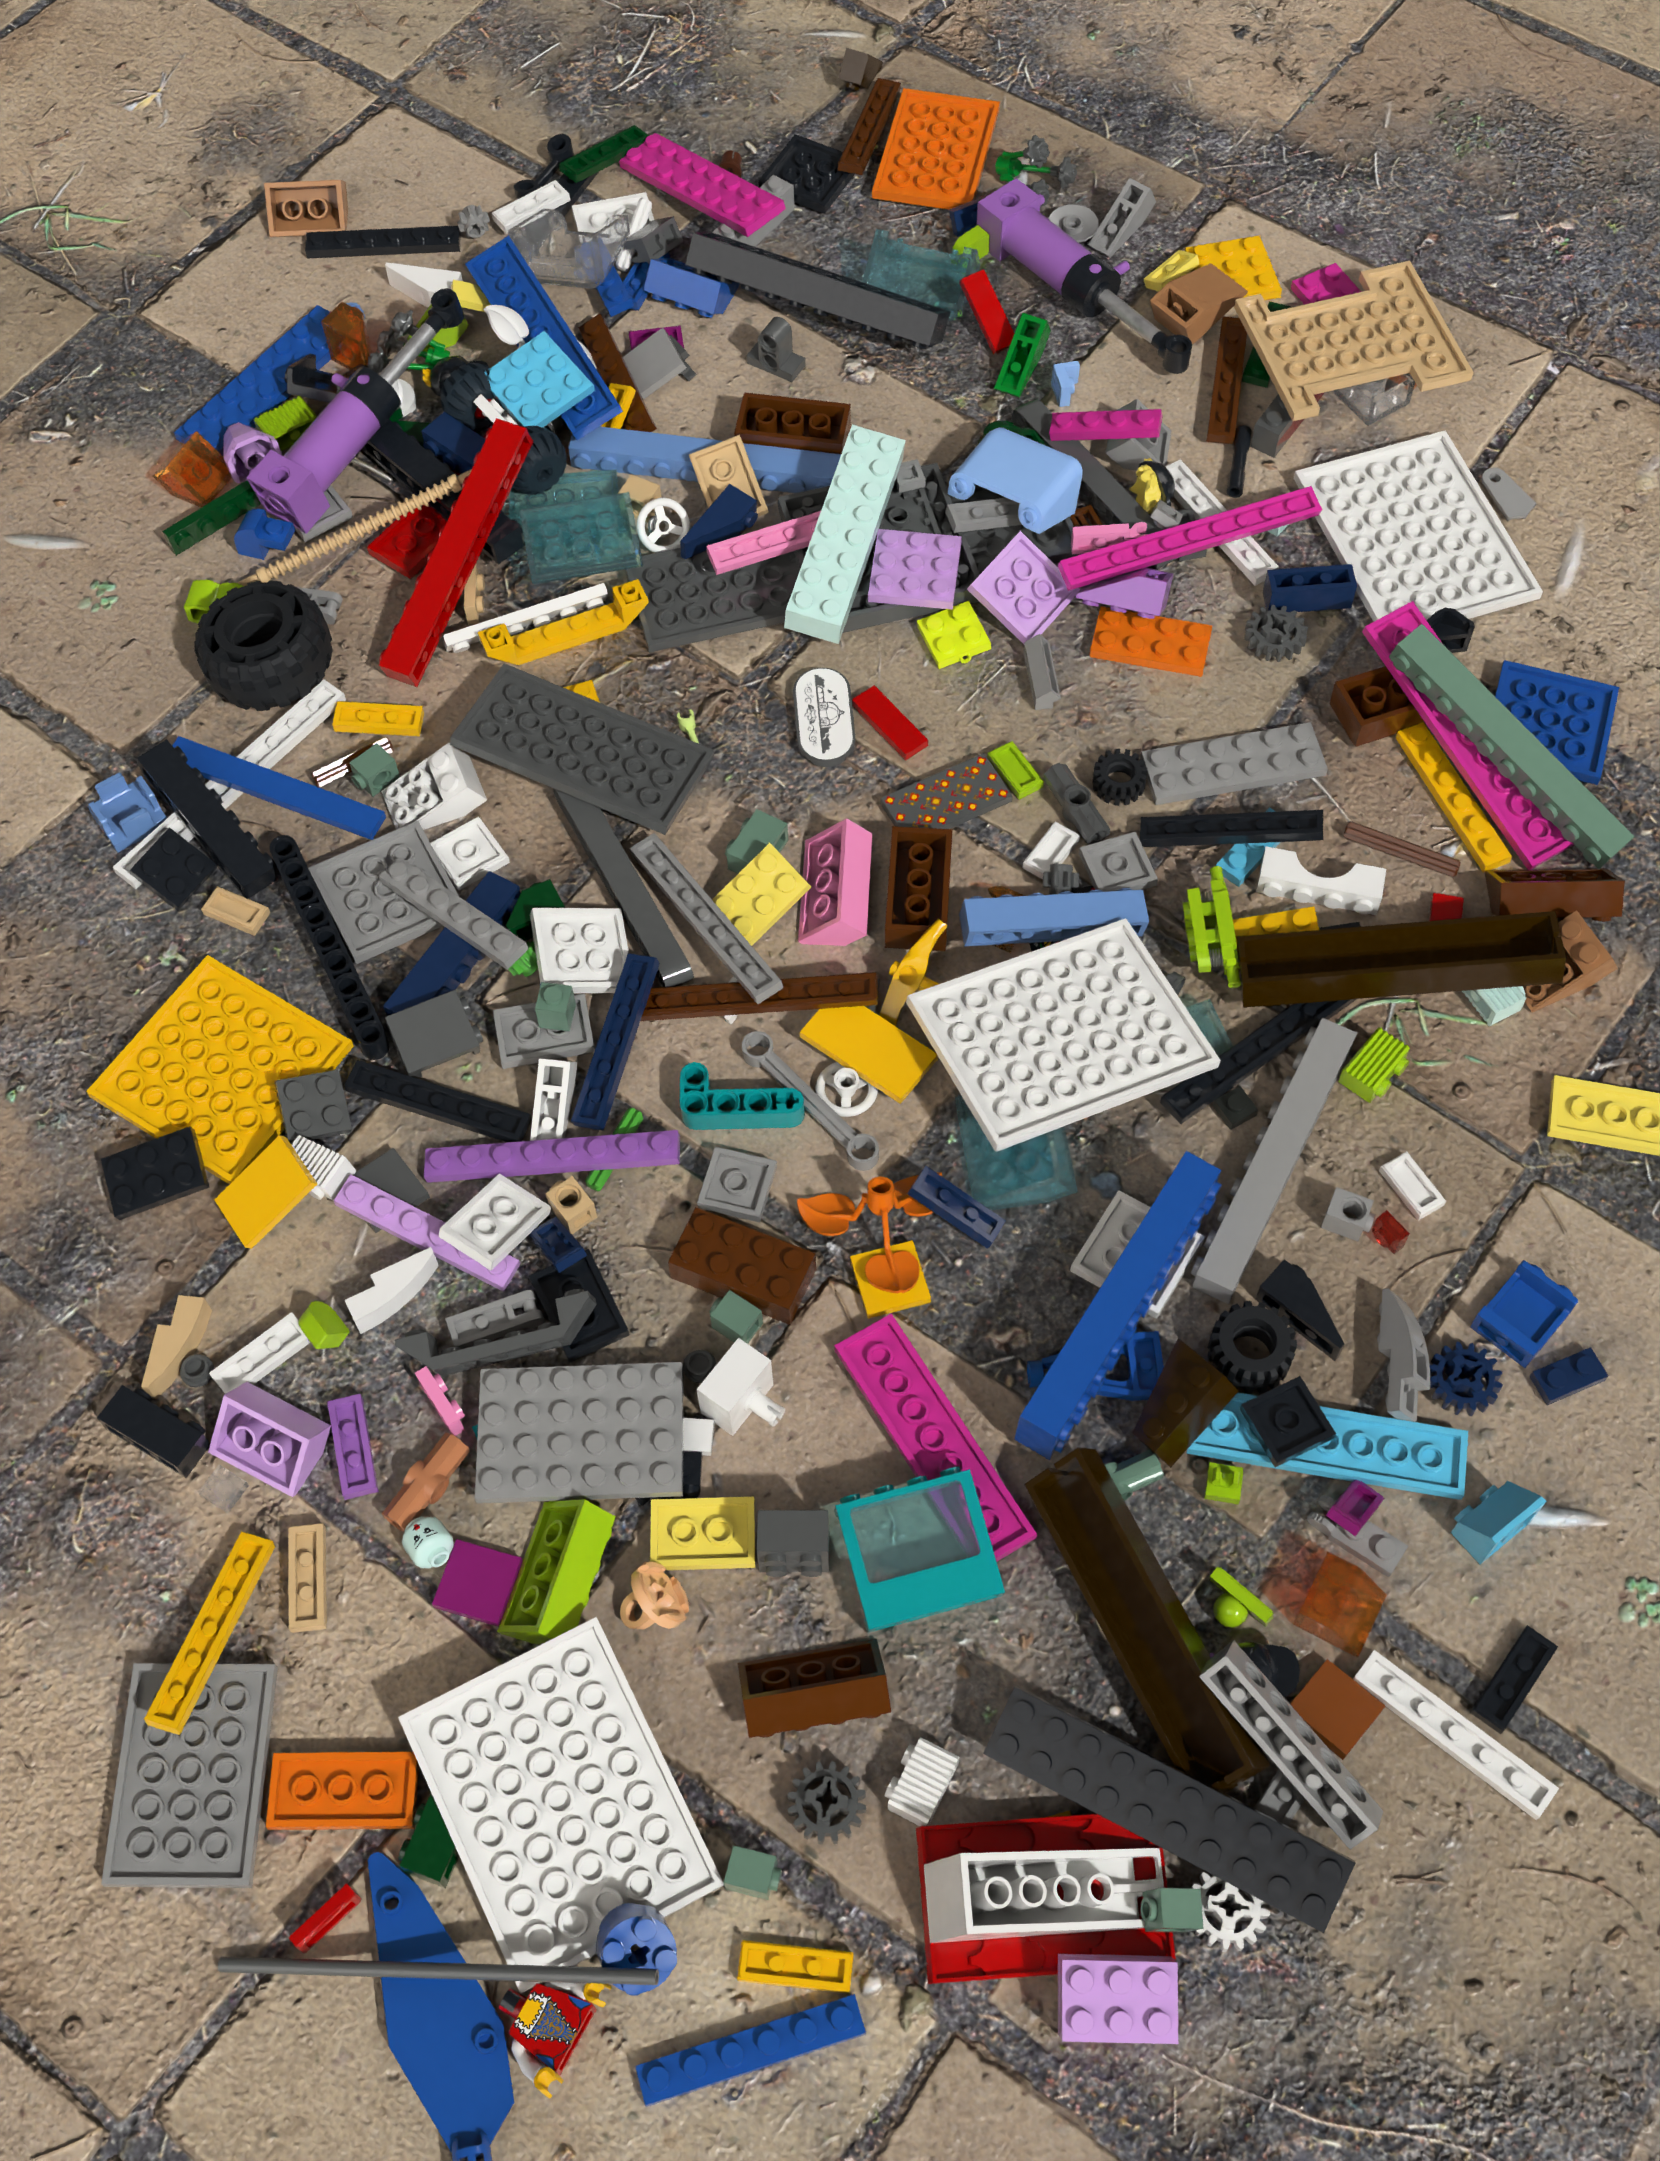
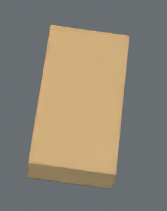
M219 886L215 888L201 908L204 915L253 936L257 934L270 915V910L267 906Z

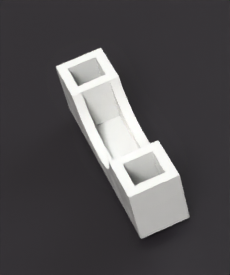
M1266 846L1261 862L1256 893L1265 894L1269 897L1293 899L1300 903L1309 902L1325 905L1332 909L1351 910L1359 914L1377 915L1383 895L1386 869L1356 863L1348 873L1342 876L1323 878L1308 872L1300 864L1296 852Z

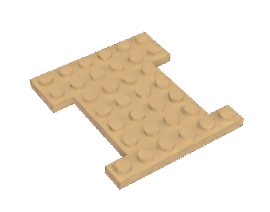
M1410 261L1361 271L1359 281L1364 289L1363 292L1270 312L1261 294L1235 300L1234 308L1292 421L1319 415L1320 406L1314 397L1316 394L1407 373L1411 374L1420 392L1472 380L1473 370Z

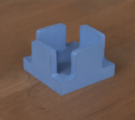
M120 772L95 785V789L100 797L99 801L95 803L93 801L88 804L90 813L118 853L146 838L167 819L154 793L142 776L137 777L130 784L126 783Z

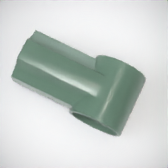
M1150 1449L1119 1464L1116 1462L1105 1464L1124 1501L1134 1491L1152 1484L1164 1476L1161 1463Z

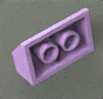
M245 1382L223 1396L208 1453L294 1497L322 1456L331 1425L251 1383Z

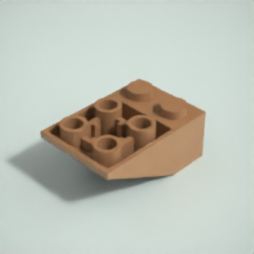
M1210 263L1167 283L1150 300V304L1156 321L1174 335L1188 337L1193 345L1234 307L1236 299L1243 298L1248 291Z
M1577 910L1558 922L1560 929L1559 937L1562 938L1566 955L1563 983L1523 986L1526 997L1525 1003L1532 1013L1592 986L1618 969L1611 955Z

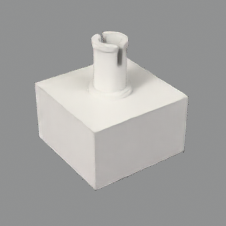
M738 1338L697 1388L701 1414L710 1420H714L716 1425L732 1436L752 1412L774 1427L778 1423L776 1418L781 1420L785 1413V1408L765 1396L773 1386L771 1360Z

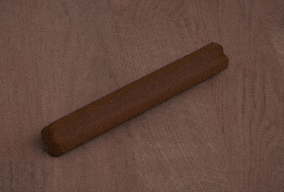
M1349 821L1344 831V837L1451 877H1455L1460 868L1461 862L1457 859L1353 821Z

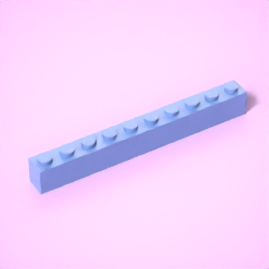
M598 427L578 441L572 434L568 449L571 467L698 482L689 454L722 441ZM743 443L760 489L768 491L799 493L830 486L841 454Z

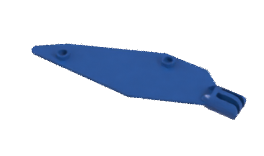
M375 1852L371 1854L368 1858V1869L379 1961L466 1963L419 1886L383 1853ZM389 1900H397L399 1903L395 1909L389 1910L385 1908ZM381 1977L389 2048L452 2154V2161H477L484 2158V2161H492L490 2145L514 2104L504 2024L477 1980Z

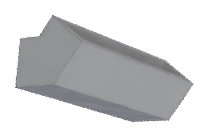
M1038 634L1024 642V658L1035 710L1053 708V703L1061 699L1049 641Z

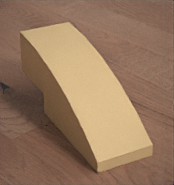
M178 1295L171 1325L157 1324L141 1385L142 1389L153 1399H157L172 1385L180 1375L183 1361L187 1357L194 1355L212 1313V1309L205 1298Z

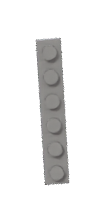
M398 857L379 875L382 884L508 970L528 950L526 942L402 857Z

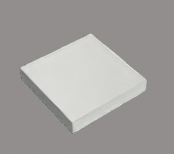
M479 816L430 842L449 879L458 891L485 877L488 871L494 872L510 863L509 857Z

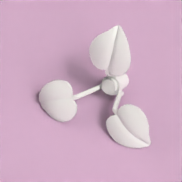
M489 305L483 309L488 316L492 329L503 342L510 345L519 344L518 348L525 344L523 338L529 335V329L517 312L502 305ZM579 342L594 367L597 368L589 350Z

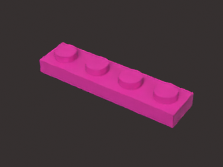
M1162 410L1053 413L1049 435L1051 441L1159 438L1163 418Z

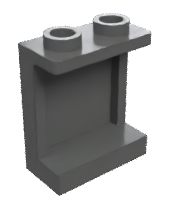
M456 990L385 1017L387 1027L408 1076L420 1078L422 1077V1071L473 1052L474 1055L480 1053L479 1043L483 1042L482 1035L477 1024L471 1026L467 1017L471 1014L470 1007L465 997L459 999Z

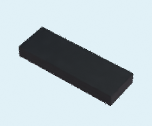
M1527 1625L1470 1713L1499 1734H1502L1558 1646Z

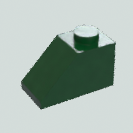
M550 879L534 883L529 888L522 890L506 924L507 930L523 941L533 937L530 919L532 908H565Z

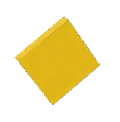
M913 1240L890 1246L892 1254L898 1251H908L917 1259L919 1264L918 1281L910 1291L905 1293L900 1292L896 1294L877 1289L866 1279V1263L873 1256L885 1255L884 1248L850 1256L851 1266L867 1319L931 1303V1296Z

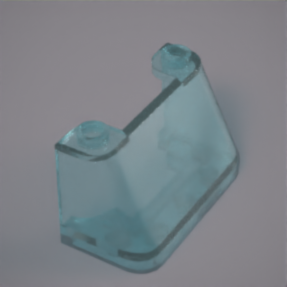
M876 229L862 282L951 311L950 321H955L956 318L962 317L968 301L959 281L979 271L980 260L977 249L964 247L963 254L959 255L958 250L953 249L952 254L907 245L900 238L896 242L888 238L889 231Z

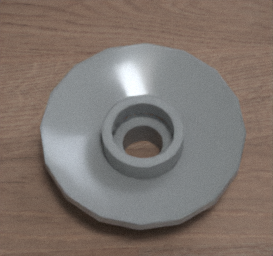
M1069 204L1060 206L1052 211L1048 217L1051 222L1078 243L1092 238L1098 230L1099 220L1096 214L1089 208L1081 205Z

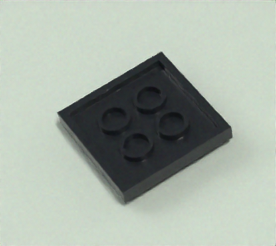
M795 134L758 180V185L760 188L772 175H775L794 185L795 203L825 214L855 174L838 170V162L842 156V151Z

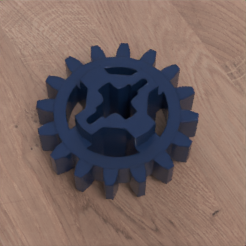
M1456 1342L1453 1351L1446 1345L1442 1348L1440 1354L1436 1353L1431 1360L1433 1365H1430V1376H1432L1430 1377V1388H1436L1432 1398H1442L1444 1402L1441 1408L1446 1409L1449 1405L1454 1406L1455 1415H1458L1461 1409H1466L1467 1414L1473 1416L1476 1407L1482 1413L1485 1412L1489 1404L1493 1405L1498 1398L1496 1393H1499L1503 1387V1384L1498 1382L1502 1376V1371L1493 1370L1497 1360L1495 1358L1487 1360L1485 1358L1486 1349L1481 1350L1479 1353L1475 1352L1473 1343H1470L1467 1349H1463L1461 1343ZM1444 1367L1447 1368L1446 1371H1445V1373H1446L1447 1376H1448L1447 1380H1445V1381H1444V1379H1443V1368H1444ZM1483 1377H1485L1486 1381L1485 1391L1482 1390L1484 1385L1482 1384L1481 1379Z

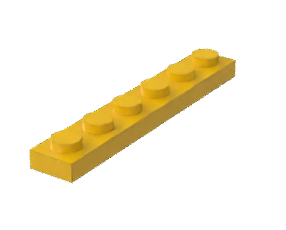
M1424 722L1398 731L1396 740L1482 872L1484 873L1485 870H1492L1510 863L1512 855Z
M241 1531L144 1718L148 1726L177 1735L181 1734L275 1548L272 1540Z

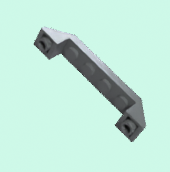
M583 1289L567 1291L564 1297L555 1299L560 1325L552 1322L541 1324L537 1327L536 1331L528 1333L513 1331L507 1333L504 1339L496 1341L482 1339L475 1341L473 1347L465 1349L460 1347L446 1348L441 1351V1355H439L437 1339L424 1330H412L405 1333V1337L395 1339V1346L444 1377L570 1345L597 1305L596 1299Z

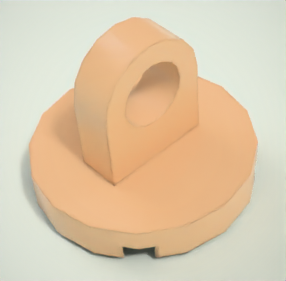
M653 1561L644 1562L631 1574L633 1592L623 1600L620 1608L621 1620L628 1628L644 1630L657 1623L659 1626L671 1629L676 1628L686 1620L685 1614L689 1612V1602L686 1593L677 1578L674 1576L669 1578L663 1573L667 1570L663 1565ZM637 1604L642 1608V1614L638 1620H636L634 1615Z

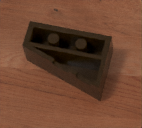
M1178 1338L1132 1433L1171 1468L1239 1391L1221 1372Z

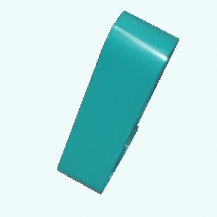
M697 1062L688 1063L681 1070L680 1109L682 1121L689 1129L792 1128L800 1125L804 1120V1098L797 1089L710 1090L708 1070L703 1064ZM693 1080H700V1081H701L699 1084H690V1083H689V1082H691V1081H693ZM762 1106L765 1108L761 1111L752 1110L754 1107ZM724 1107L733 1108L731 1111L728 1112L721 1111V1109ZM692 1108L701 1109L700 1111L695 1113L689 1112V1110Z

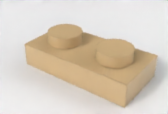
M475 564L464 588V610L468 625L479 624V613H484L483 595L480 596V591L485 590L484 575L478 573L477 564Z

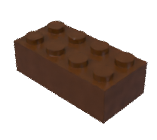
M744 392L734 436L740 435L742 442L747 444L842 454L851 429V404Z
M1386 666L1336 681L1329 704L1355 747L1395 735L1400 730L1424 722Z
M892 826L885 921V948L911 949L937 919H940L947 925L953 829ZM947 928L938 938L932 951H946Z
M695 1207L668 1261L671 1279L724 1298L727 1292L731 1290L760 1309L763 1315L791 1325L815 1274L816 1253Z

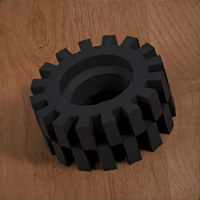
M1115 749L1114 754L1110 750L1106 751L1105 757L1101 755L1094 766L1092 780L1094 792L1097 791V796L1100 799L1105 796L1104 802L1108 804L1111 800H1115L1114 805L1119 806L1120 801H1123L1124 805H1129L1130 798L1133 802L1137 801L1138 796H1142L1147 778V767H1144L1145 761L1143 759L1138 761L1139 755L1137 753L1130 756V750L1125 749L1124 754L1120 753V749ZM1114 772H1122L1130 776L1131 780L1116 782L1110 779L1108 775Z

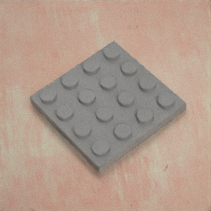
M418 821L308 868L356 964L443 926L382 884L379 875L398 857H402L458 895Z

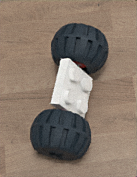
M468 363L458 367V370H454L450 373L451 376L446 378L441 389L443 411L474 432L489 428L491 424H494L496 418L518 425L493 396L490 383L484 373L486 371L489 375L490 371L488 369L490 367L479 363ZM533 425L525 427L533 440V444L512 486L516 491L528 495L541 494L551 489L552 485H556L559 477H562L567 462L564 446L558 436L544 427Z

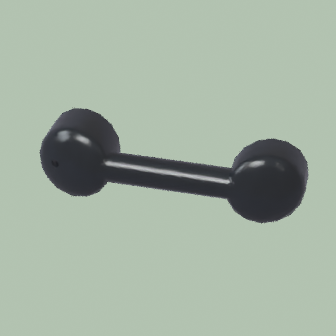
M558 134L548 141L547 150L550 163L535 181L521 180L515 183L514 191L517 199L543 187L559 169L560 163L574 156L571 139L568 135Z

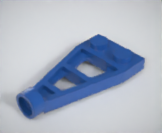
M1159 1331L1137 1332L1128 1345L1124 1344L1120 1353L1127 1358L1129 1379L1121 1382L1104 1378V1384L1097 1395L1130 1401L1149 1399L1164 1368ZM1058 1354L1041 1360L1027 1361L1029 1388H1036L1040 1385L1045 1377L1043 1369L1047 1368L1049 1370Z

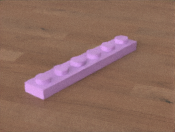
M351 1174L334 1199L335 1206L421 1250L431 1247L435 1257L503 1292L520 1266V1260L507 1255L490 1271L438 1237L440 1228L445 1224L444 1221Z

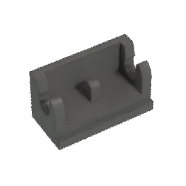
M673 216L653 220L622 243L625 249L631 250L634 248L637 250L638 255L631 259L633 262H647L650 264L651 259H659L682 243L683 238Z

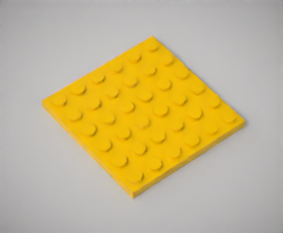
M207 955L86 1092L90 1098L154 1138H159L191 1126L196 1132L205 1170L230 1184L284 1131L275 1081L333 1071L354 1045L349 1038Z

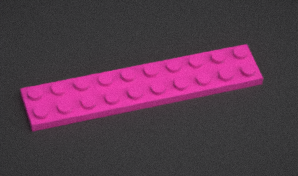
M1412 601L1365 626L1362 633L1525 867L1531 870L1574 846L1572 842L1567 841L1563 837L1561 831L1551 821L1542 816L1540 810L1529 799L1521 795L1515 784L1509 778L1501 775L1497 766L1487 756H1483L1477 750L1476 745L1466 735L1461 734L1455 724L1445 714L1440 713L1434 703L1424 693L1418 691L1413 682L1393 665L1389 656L1396 645L1421 624L1441 642Z

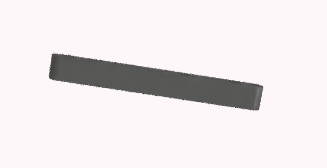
M1034 399L1012 411L1011 415L1015 426L1022 429H1033L1046 446L1072 456L1079 461L1082 467L1079 496L1088 505L1093 507L1095 513L1107 525L1129 523L1130 529L1138 522L1147 523V530L1144 534H1152L1163 530L1155 525L1154 519L1150 517L1079 440L1051 441L1049 431L1053 413L1039 399ZM1178 558L1165 561L1159 564H1155L1147 568L1158 570L1159 568L1167 565L1168 563Z
M553 788L560 808L617 908H621L623 919L644 956L656 957L660 964L656 977L661 986L675 987L693 979V971L686 956L601 809Z

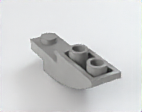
M1387 1288L1382 1290V1302L1379 1305L1381 1316L1380 1333L1377 1336L1379 1351L1390 1359L1387 1366L1389 1388L1385 1398L1387 1412L1396 1419L1417 1422L1418 1391L1430 1390L1429 1355L1425 1338L1414 1313L1402 1298Z

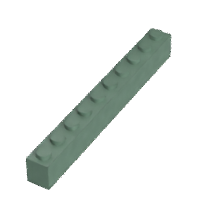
M1423 624L1396 645L1389 656L1395 668L1403 672L1413 682L1415 688L1424 693L1434 703L1436 709L1440 713L1445 714L1455 724L1457 730L1461 734L1466 735L1476 745L1477 750L1483 756H1487L1497 766L1501 775L1509 778L1515 784L1521 795L1529 799L1540 810L1542 816L1551 821L1561 831L1563 837L1567 841L1572 842L1583 853L1584 858L1589 863L1594 864L1600 869L1635 837Z

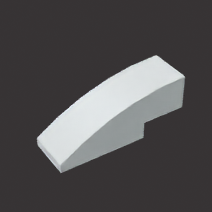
M431 1247L371 1274L370 1276L375 1286L345 1299L360 1334L381 1324L398 1312L428 1282L439 1266Z

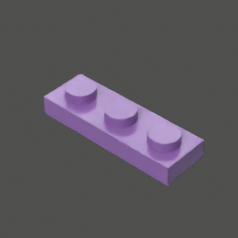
M356 1394L327 1401L342 1496L347 1500L379 1492L362 1395Z

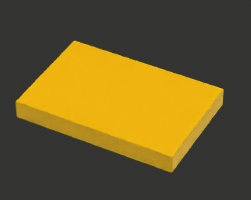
M279 1135L214 1200L244 1247L252 1249L317 1185V1182L285 1136Z

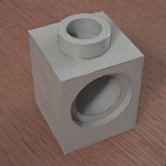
M1336 1187L1321 1228L1358 1242L1362 1231L1369 1233L1376 1214L1370 1213L1374 1201ZM1344 1212H1350L1354 1214L1357 1218H1348L1347 1216H1345Z

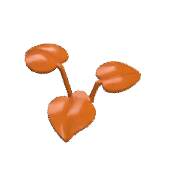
M918 1175L899 1180L894 1184L887 1177L879 1176L872 1178L868 1182L867 1193L862 1194V1200L856 1210L853 1201L843 1194L827 1193L811 1198L797 1199L798 1211L804 1223L814 1232L824 1236L844 1234L849 1228V1221H856L867 1204L873 1214L882 1216L885 1255L873 1256L866 1263L865 1276L867 1281L877 1289L896 1294L908 1292L916 1285L920 1272L917 1259L908 1251L891 1253L888 1213L893 1206L895 1209L903 1208L904 1212L910 1216L919 1217L934 1213L907 1194Z

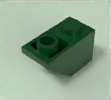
M430 1795L427 1803H422L416 1812L414 1825L417 1826L411 1839L407 1838L400 1849L398 1860L401 1863L399 1867L409 1875L446 1889L459 1854L434 1797Z

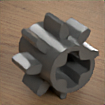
M1050 864V872L1044 871L1042 887H1049V895L1059 894L1064 891L1072 892V889L1079 888V873H1073V865Z

